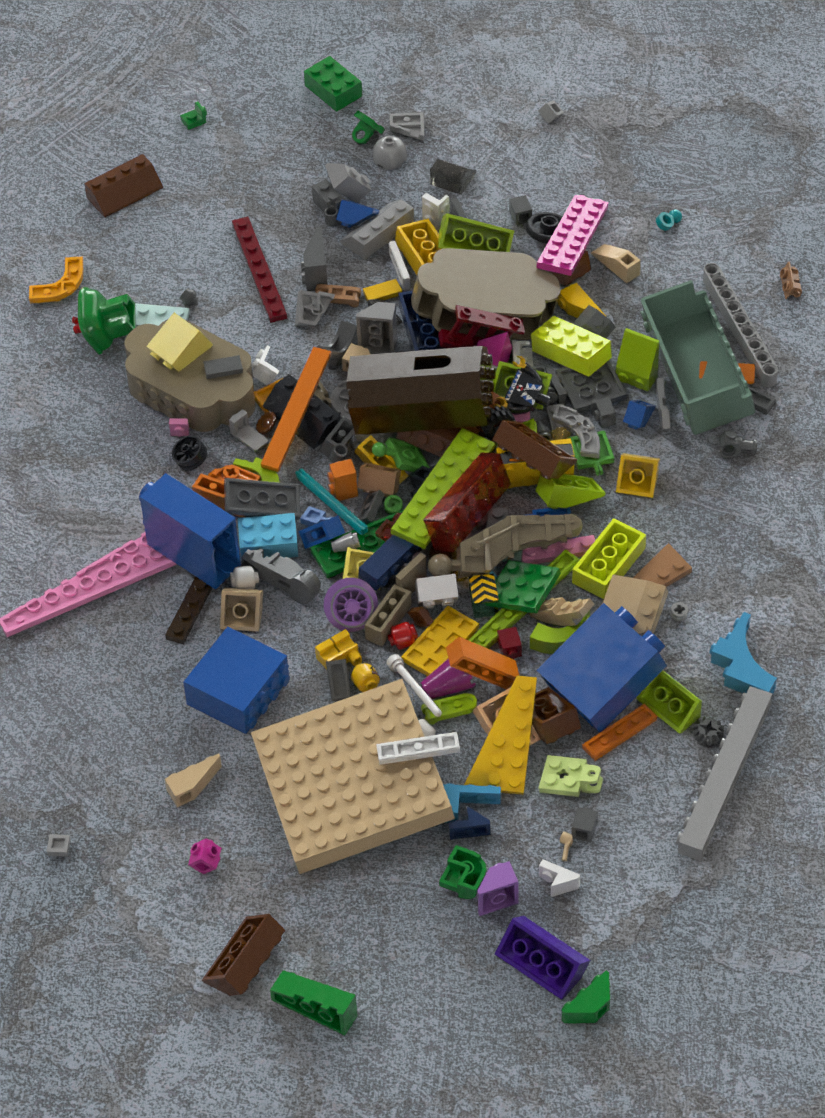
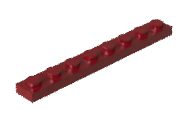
M249 217L232 220L234 232L270 323L287 319L286 310Z

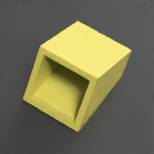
M174 312L147 347L152 351L150 353L152 357L158 361L161 358L164 361L162 364L168 369L174 368L179 372L210 349L213 344L197 328Z

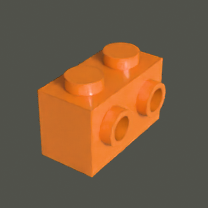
M348 459L329 464L330 472H327L329 483H331L328 484L329 492L339 501L357 497V475L352 460Z

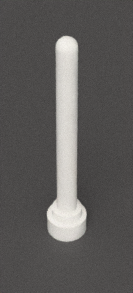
M398 654L391 655L386 662L390 670L398 672L436 717L441 716L442 711L404 668L403 659Z

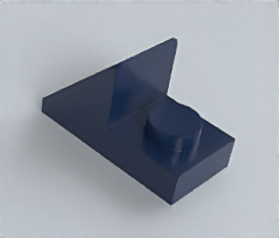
M467 807V820L459 819L449 822L450 840L491 835L490 820L470 807Z

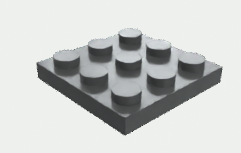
M607 361L589 377L568 367L555 370V373L560 375L562 387L567 389V399L571 407L577 410L578 413L590 410L592 400L609 397L611 403L627 399V393L610 361Z

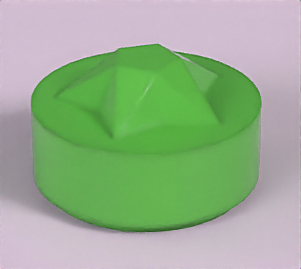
M397 495L388 496L384 501V510L390 515L401 511L403 508L402 499Z

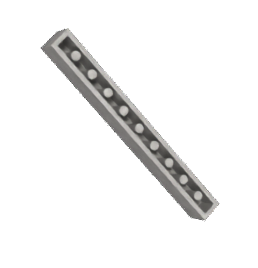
M750 686L747 693L742 694L741 706L736 708L733 719L735 720L733 724L729 723L727 737L721 740L719 746L720 753L715 754L712 761L714 766L712 770L708 769L706 773L705 785L700 786L698 792L699 799L698 801L694 800L691 807L692 814L685 819L683 828H685L684 832H680L677 837L676 844L678 845L679 854L702 861L771 707L772 693Z

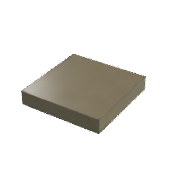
M419 553L396 575V585L411 591V594L416 590V579L427 577L426 556Z

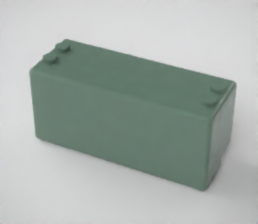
M690 280L643 297L641 299L643 311H640L644 322L645 331L650 333L651 338L659 340V357L680 403L686 426H690L692 433L697 435L753 415L755 407L752 393L744 379L741 368L736 361V357L731 350L706 291L702 290L695 293L693 282ZM707 361L703 378L699 379L700 362Z

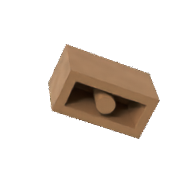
M364 463L360 466L357 488L363 489V492L366 493L381 490L385 497L394 495L399 490L401 470Z

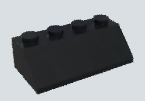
M290 374L275 384L263 404V408L274 412L276 419L279 421L298 382ZM313 394L296 435L312 449H315L325 441L338 424L340 415Z

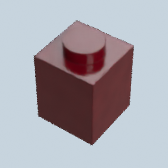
M517 627L497 630V643L500 653L511 659L522 657V644Z

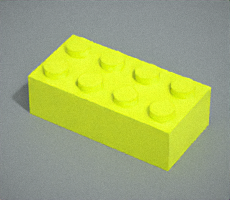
M556 316L551 317L531 333L533 352L588 377L612 358L610 340Z
M613 518L572 569V583L604 599L612 575L624 576L645 550L646 534Z

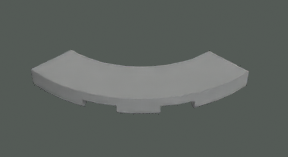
M656 378V397L660 425L662 429H669L670 411L665 406L664 379Z
M556 404L552 418L553 422L568 427L577 435L581 443V456L599 459L600 440L592 422L587 417L579 414L577 410Z

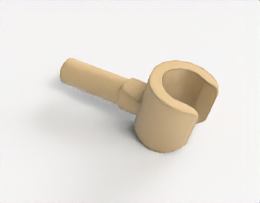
M563 832L560 837V843L565 844L562 861H567L568 851L573 844V836L570 833Z

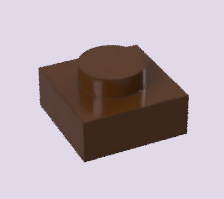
M412 607L407 612L417 627H427L434 622L430 617L429 611L424 607Z

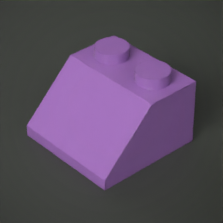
M509 861L490 867L478 889L479 916L518 904V879Z

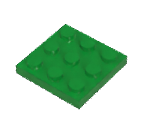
M508 560L495 581L499 599L485 602V605L537 614L561 574L560 569Z

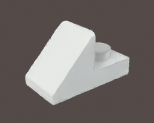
M542 859L539 865V877L547 882H553L551 885V897L579 889L580 874Z

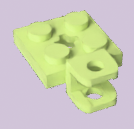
M547 755L539 784V792L579 797L581 790L585 793H599L603 783V778L600 776L601 768L596 765H589L587 759ZM566 773L568 775L562 779L560 778V774Z

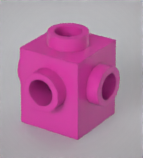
M207 838L196 842L191 847L188 865L203 875L217 869L222 848Z

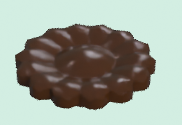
M271 411L265 412L256 424V430L259 433H268L273 428L276 422L275 413Z

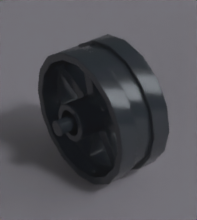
M194 435L181 438L176 442L171 452L173 460L185 471L198 468L203 464L208 454L206 446Z

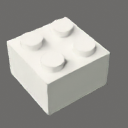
M455 574L416 579L415 588L418 607L432 609L434 605L442 604V607L453 606V603L457 602L458 590Z

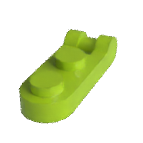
M463 693L435 700L433 702L442 711L439 717H436L425 703L421 705V710L425 714L424 719L430 725H434L437 721L472 713L477 707V698L473 694Z

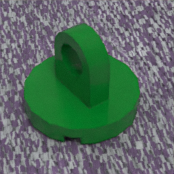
M359 110L354 114L360 120L352 132L353 140L358 144L367 143L375 131L381 135L385 131L383 126L378 125L373 119ZM360 131L365 132L363 139L357 138V134Z

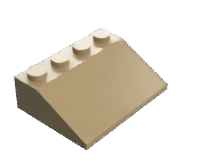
M612 575L603 603L614 612L621 606L629 611L638 621L633 629L640 636H643L648 630L654 634L668 595V590L666 586L651 581Z

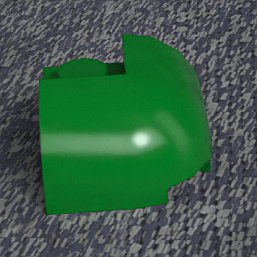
M455 845L447 860V867L439 880V886L457 892L459 898L473 899L476 897L486 875V863L480 854Z

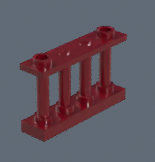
M456 305L457 321L451 331L441 329L438 334L441 347L460 348L477 346L478 339L483 340L494 336L497 329L508 332L509 338L514 333L524 335L525 330L523 320L520 318ZM464 322L473 324L468 334L459 333ZM481 326L489 327L484 338L475 336Z

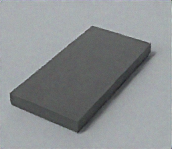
M225 478L224 501L227 513L254 517L295 513V520H300L299 484Z

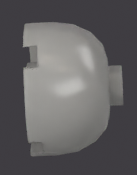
M382 137L373 147V161L377 166L378 164L383 166V169H397L407 160L406 146L398 137Z

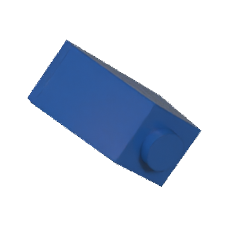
M342 200L336 220L341 221L343 226L351 227L352 225H359L377 215L379 210L349 200Z
M641 400L629 401L623 422L628 424L627 427L636 430L645 427L656 405Z
M338 515L298 531L305 549L345 533Z

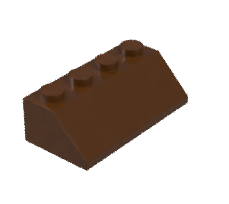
M144 154L84 183L86 198L104 218L163 188L153 164Z
M502 420L492 439L498 443L497 447L504 451H510L512 457L525 461L527 467L539 470L541 472L540 475L548 480L551 478L559 479L578 460L521 422Z
M475 427L407 431L398 432L396 438L442 457L462 428L477 435H480L481 430Z
M270 914L247 916L205 974L202 981L229 996L243 994L248 989V984L252 978L259 973V968L263 962L270 957V952L274 946L280 943L285 929Z

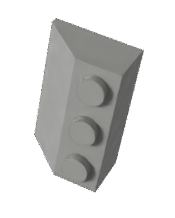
M376 302L357 313L358 346L367 348L370 354L395 353L397 345L396 303Z

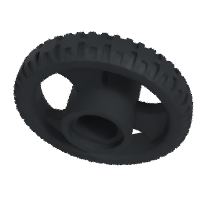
M552 212L536 213L528 218L526 231L534 240L548 244L563 216ZM541 221L540 228H533L532 225Z

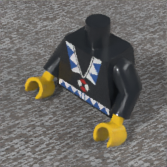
M517 356L520 359V364L518 365L516 362H513V365L521 367V369L517 370L505 398H496L500 400L501 405L494 404V407H507L514 415L535 411L538 404L548 407L551 397L543 394L545 387L542 378L531 365L525 363L524 357Z

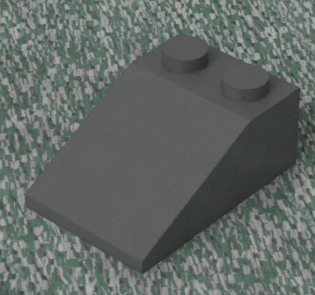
M319 226L303 253L304 261L300 262L301 272H305V274H301L302 285L306 284L307 291H315L318 284L328 285L322 228Z

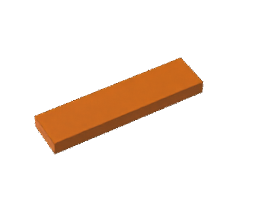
M644 703L582 744V748L596 761L657 721V715Z

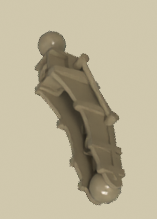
M574 514L506 516L500 522L461 542L460 548L456 550L457 560H451L444 554H437L430 558L428 568L433 576L449 575L451 571H458V578L489 574L506 557L514 559V553L534 547L547 549L548 546L559 541L560 543H566L567 538L576 537L581 533L583 524L581 519Z

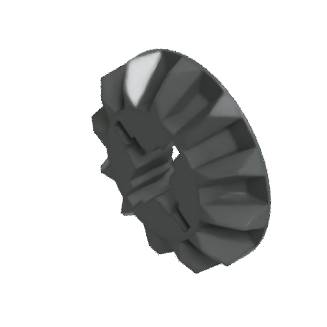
M704 716L701 720L697 719L693 725L692 735L701 744L713 745L722 740L724 726L721 725L720 720L716 721L714 717L710 719ZM711 726V730L706 735L705 729Z

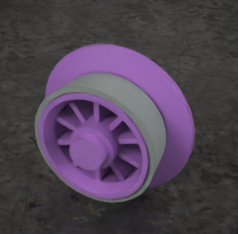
M344 578L335 582L328 589L324 598V612L327 619L333 626L342 631L346 629L348 632H355L364 629V625L378 607V599L373 588L367 582L358 578Z

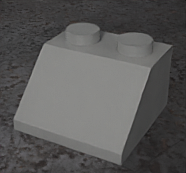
M327 163L325 165L333 188L354 202H359L371 191L368 177L364 174H359L353 167L350 168L345 164Z

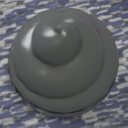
M187 288L179 298L182 304L188 306L198 305L197 293L195 290Z

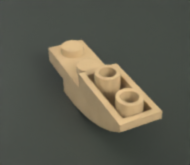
M563 597L550 598L543 602L537 614L530 613L529 615L537 620L554 625L574 626L582 620L594 606V603L590 598L578 599L574 602H566Z

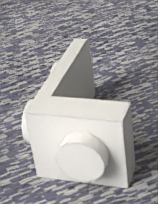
M268 345L264 350H259L255 357L256 359L252 363L253 377L266 385L271 384L279 372L278 369L264 361L270 349Z

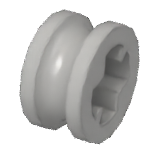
M681 602L674 603L671 606L670 617L674 621L686 619L688 607Z

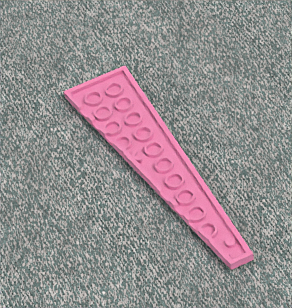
M144 532L135 541L130 540L122 547L115 549L78 571L73 578L60 582L61 585L53 590L51 588L48 589L38 599L33 598L25 605L1 617L0 626L6 637H10L177 564L147 545L146 533Z

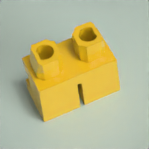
M346 629L332 636L331 639L329 638L315 646L316 659L326 669V662L346 659V663L350 662L353 666L362 663L358 644L352 641Z

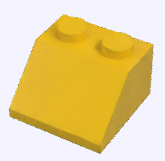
M623 453L620 458L616 492L653 498L660 459Z

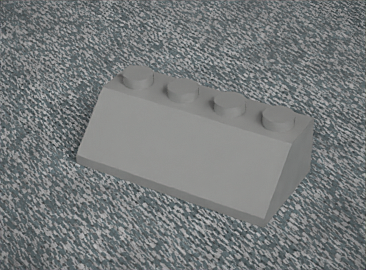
M401 199L391 202L379 210L377 215L366 220L342 238L340 243L366 260L396 237L397 226L414 222V208Z

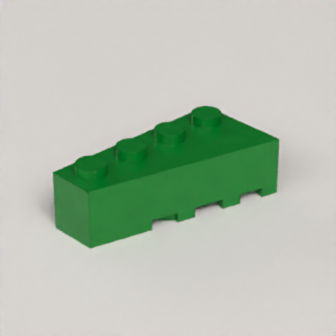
M283 970L270 989L272 1001L344 1036L358 1016L355 994L299 976L293 972Z

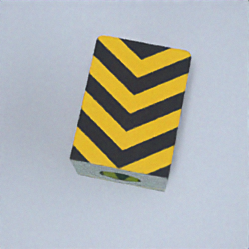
M494 573L469 576V594L474 618L494 616L499 612L498 607L485 605L486 603L499 601Z

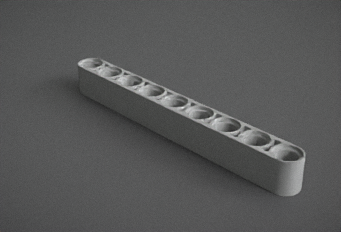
M715 263L706 264L703 274L704 285L750 364L755 365V374L761 384L765 387L775 386L778 375L776 363L721 268Z

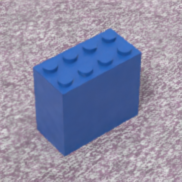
M227 627L183 681L186 703L188 706L247 734L250 729L255 727L261 714L266 713L268 705L272 700H276L282 687L287 686L289 683L287 655Z

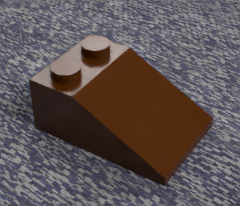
M549 687L536 692L532 725L543 742L546 744L554 743L559 738L570 735L581 728L575 706Z

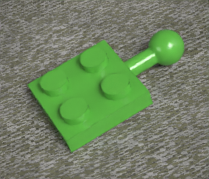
M389 437L385 444L377 442L372 446V453L376 457L392 456L396 467L400 470L414 472L422 465L429 468L420 448L405 441Z

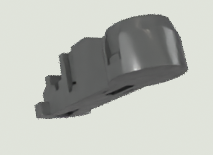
M248 549L241 557V566H252L254 572H258L260 579L289 593L291 598L300 604H308L319 593L321 583L316 574L310 570H303L294 560L288 557L284 558L278 552L270 558L267 556L263 558V549Z

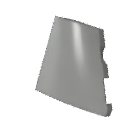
M299 290L294 326L315 327L330 302L334 299L335 294Z

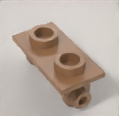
M788 261L780 271L785 299L790 295L797 298L802 294L801 285L798 283L800 281L798 269L793 266L791 267L790 261Z

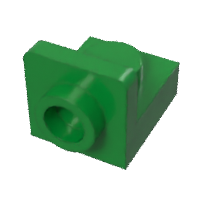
M197 101L195 102L194 110L180 115L181 121L188 130L206 123L207 110Z

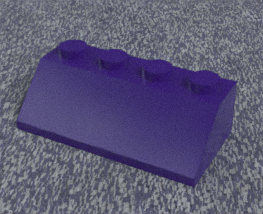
M525 916L512 918L495 952L496 956L561 1000L580 981L591 961Z

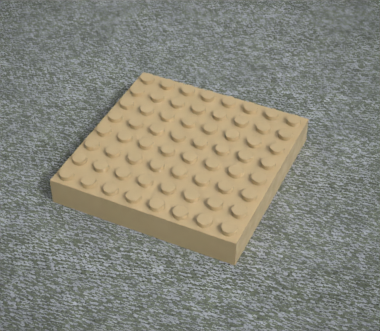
M403 679L251 732L299 874L455 819L433 757L379 765L376 744L425 737Z

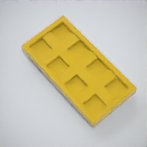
M447 606L401 658L405 664L428 676L448 659L446 647L458 637L469 640L479 629V623Z

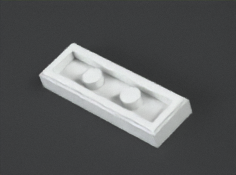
M396 241L389 242L390 258L403 290L408 291L410 290L409 274Z

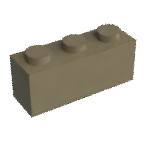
M395 584L392 586L364 625L366 640L380 646L385 644L388 635L391 634V627L399 624L412 606L411 591Z

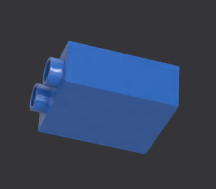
M166 473L155 483L149 482L142 488L139 494V501L141 502L147 545L214 589H217L230 577V573L233 572L235 567L241 566L236 519L234 516Z
M605 603L537 669L545 683L575 706L577 713L599 733L667 666L659 654L665 648L660 639L649 630L643 636H640L633 629L638 621L629 611L621 606L614 612Z

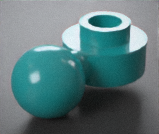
M677 209L671 210L669 213L662 212L656 217V224L660 229L668 231L674 223L681 221L682 213Z

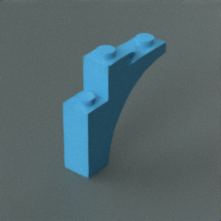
M743 612L742 616L735 620L733 631L728 632L725 639L720 637L717 643L712 644L709 651L711 663L725 668L723 672V677L725 678L724 686L740 693H747L751 686L773 695L776 689L777 677L762 669L750 654L746 643V634L750 627L751 614Z

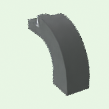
M341 320L332 342L328 346H317V348L331 351L328 364L340 366L342 364V357L350 344L357 345V325Z

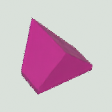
M508 332L483 340L478 339L477 346L487 347L488 354L492 355V365L498 366L499 361L508 363L512 351Z

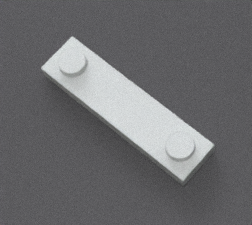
M457 732L376 744L379 765L460 753Z

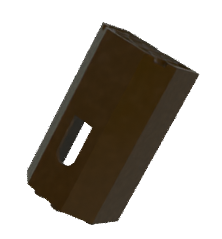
M485 346L350 356L346 387L349 400H347L348 410L355 435L488 426V418H491L490 405L493 404L491 393L494 392L493 379L496 378L495 368L491 367L493 363L492 355L488 354V349Z

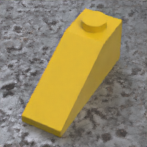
M577 282L560 290L557 302L559 307L564 309L568 315L578 318L588 305L604 314Z
M372 435L367 437L354 451L364 463L398 469L391 456L376 457L372 453V446L377 443ZM401 470L399 485L409 476L404 470Z

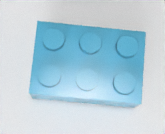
M295 513L238 518L241 557L248 549L258 550L260 548L264 550L263 558L266 556L270 558L276 552L280 553V556L284 558L298 557Z

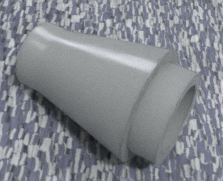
M352 532L331 542L334 553L347 551V547L351 549L360 547L357 533Z

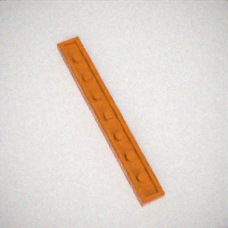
M313 347L262 459V468L279 472L330 359L331 351Z

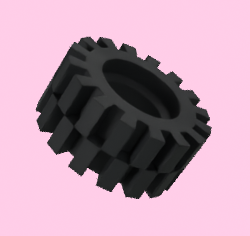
M496 406L495 410L491 408V418H488V426H480L490 441H493L492 439L500 426L494 427L496 423L502 420L516 421L507 407L501 406L499 408Z

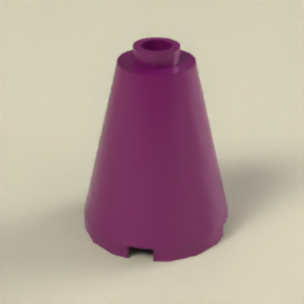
M449 659L420 682L421 688L431 699L476 687L475 683L471 684L470 682L473 679L472 675L451 667Z

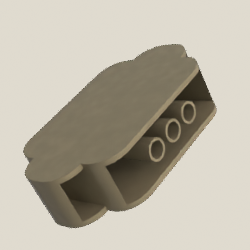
M445 248L435 253L431 263L423 264L419 268L411 301L414 311L424 318L432 319L433 326L439 332L441 329L451 331L457 321L455 306L460 305L522 319L525 330L524 335L514 333L510 339L529 340L531 339V333L538 329L539 325H543L553 317L560 294V284L555 275L549 271L536 268L537 261L527 254ZM464 322L459 333L468 334L473 324ZM481 326L475 336L484 338L489 327ZM497 329L494 336L505 333L506 331Z
M167 320L163 321L159 326L154 324L140 325L127 335L124 344L127 357L125 367L129 392L140 403L147 404L155 411H160L169 418L188 419L189 427L199 432L212 431L221 424L230 425L229 419L242 409L248 413V418L254 413L256 405L252 361L247 351L187 321L197 328L213 345L178 372L174 368L170 370L163 365L164 361L161 358L158 361L150 355L152 351L147 347ZM240 355L243 373L211 379L206 378L203 361Z

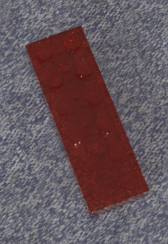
M481 452L423 519L428 534L431 536L430 539L435 551L454 552L511 485L500 453Z

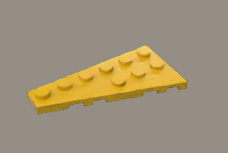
M516 676L464 785H493L501 787V793L524 795L537 677Z

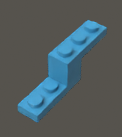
M443 784L455 819L445 823L459 820L460 803L501 804V787L493 785Z

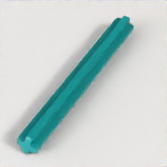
M302 468L296 470V478L360 535L368 532V526Z

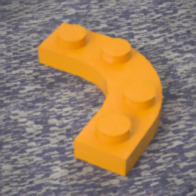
M83 256L65 257V272L63 277L57 282L29 286V302H58L75 292L83 280Z

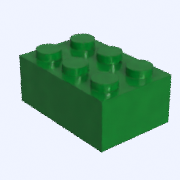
M331 56L304 70L305 86L336 112L362 97V81Z

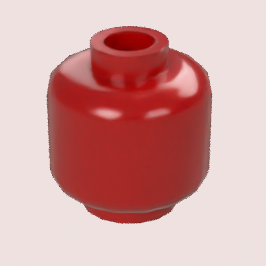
M402 622L392 626L390 629L391 634L388 635L391 646L395 645L399 650L410 647L418 638L414 625H410L409 622Z

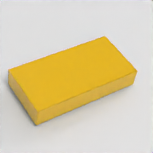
M397 279L363 288V294L369 305L397 297L398 293L402 292Z

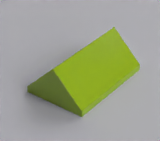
M663 670L636 698L642 704L645 703L660 719L679 734L683 733L701 717L702 701Z

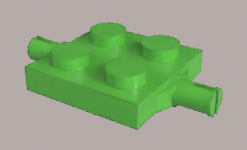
M605 430L597 432L600 440L599 459L581 456L579 438L577 436L569 437L571 438L575 458L578 459L576 462L578 470L594 467L596 475L599 476V473L600 475L604 473L601 465L614 463V455Z

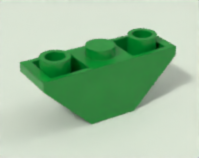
M607 970L601 975L595 976L587 988H582L578 992L575 999L564 1004L561 1009V1021L563 1023H596L610 1010V982Z

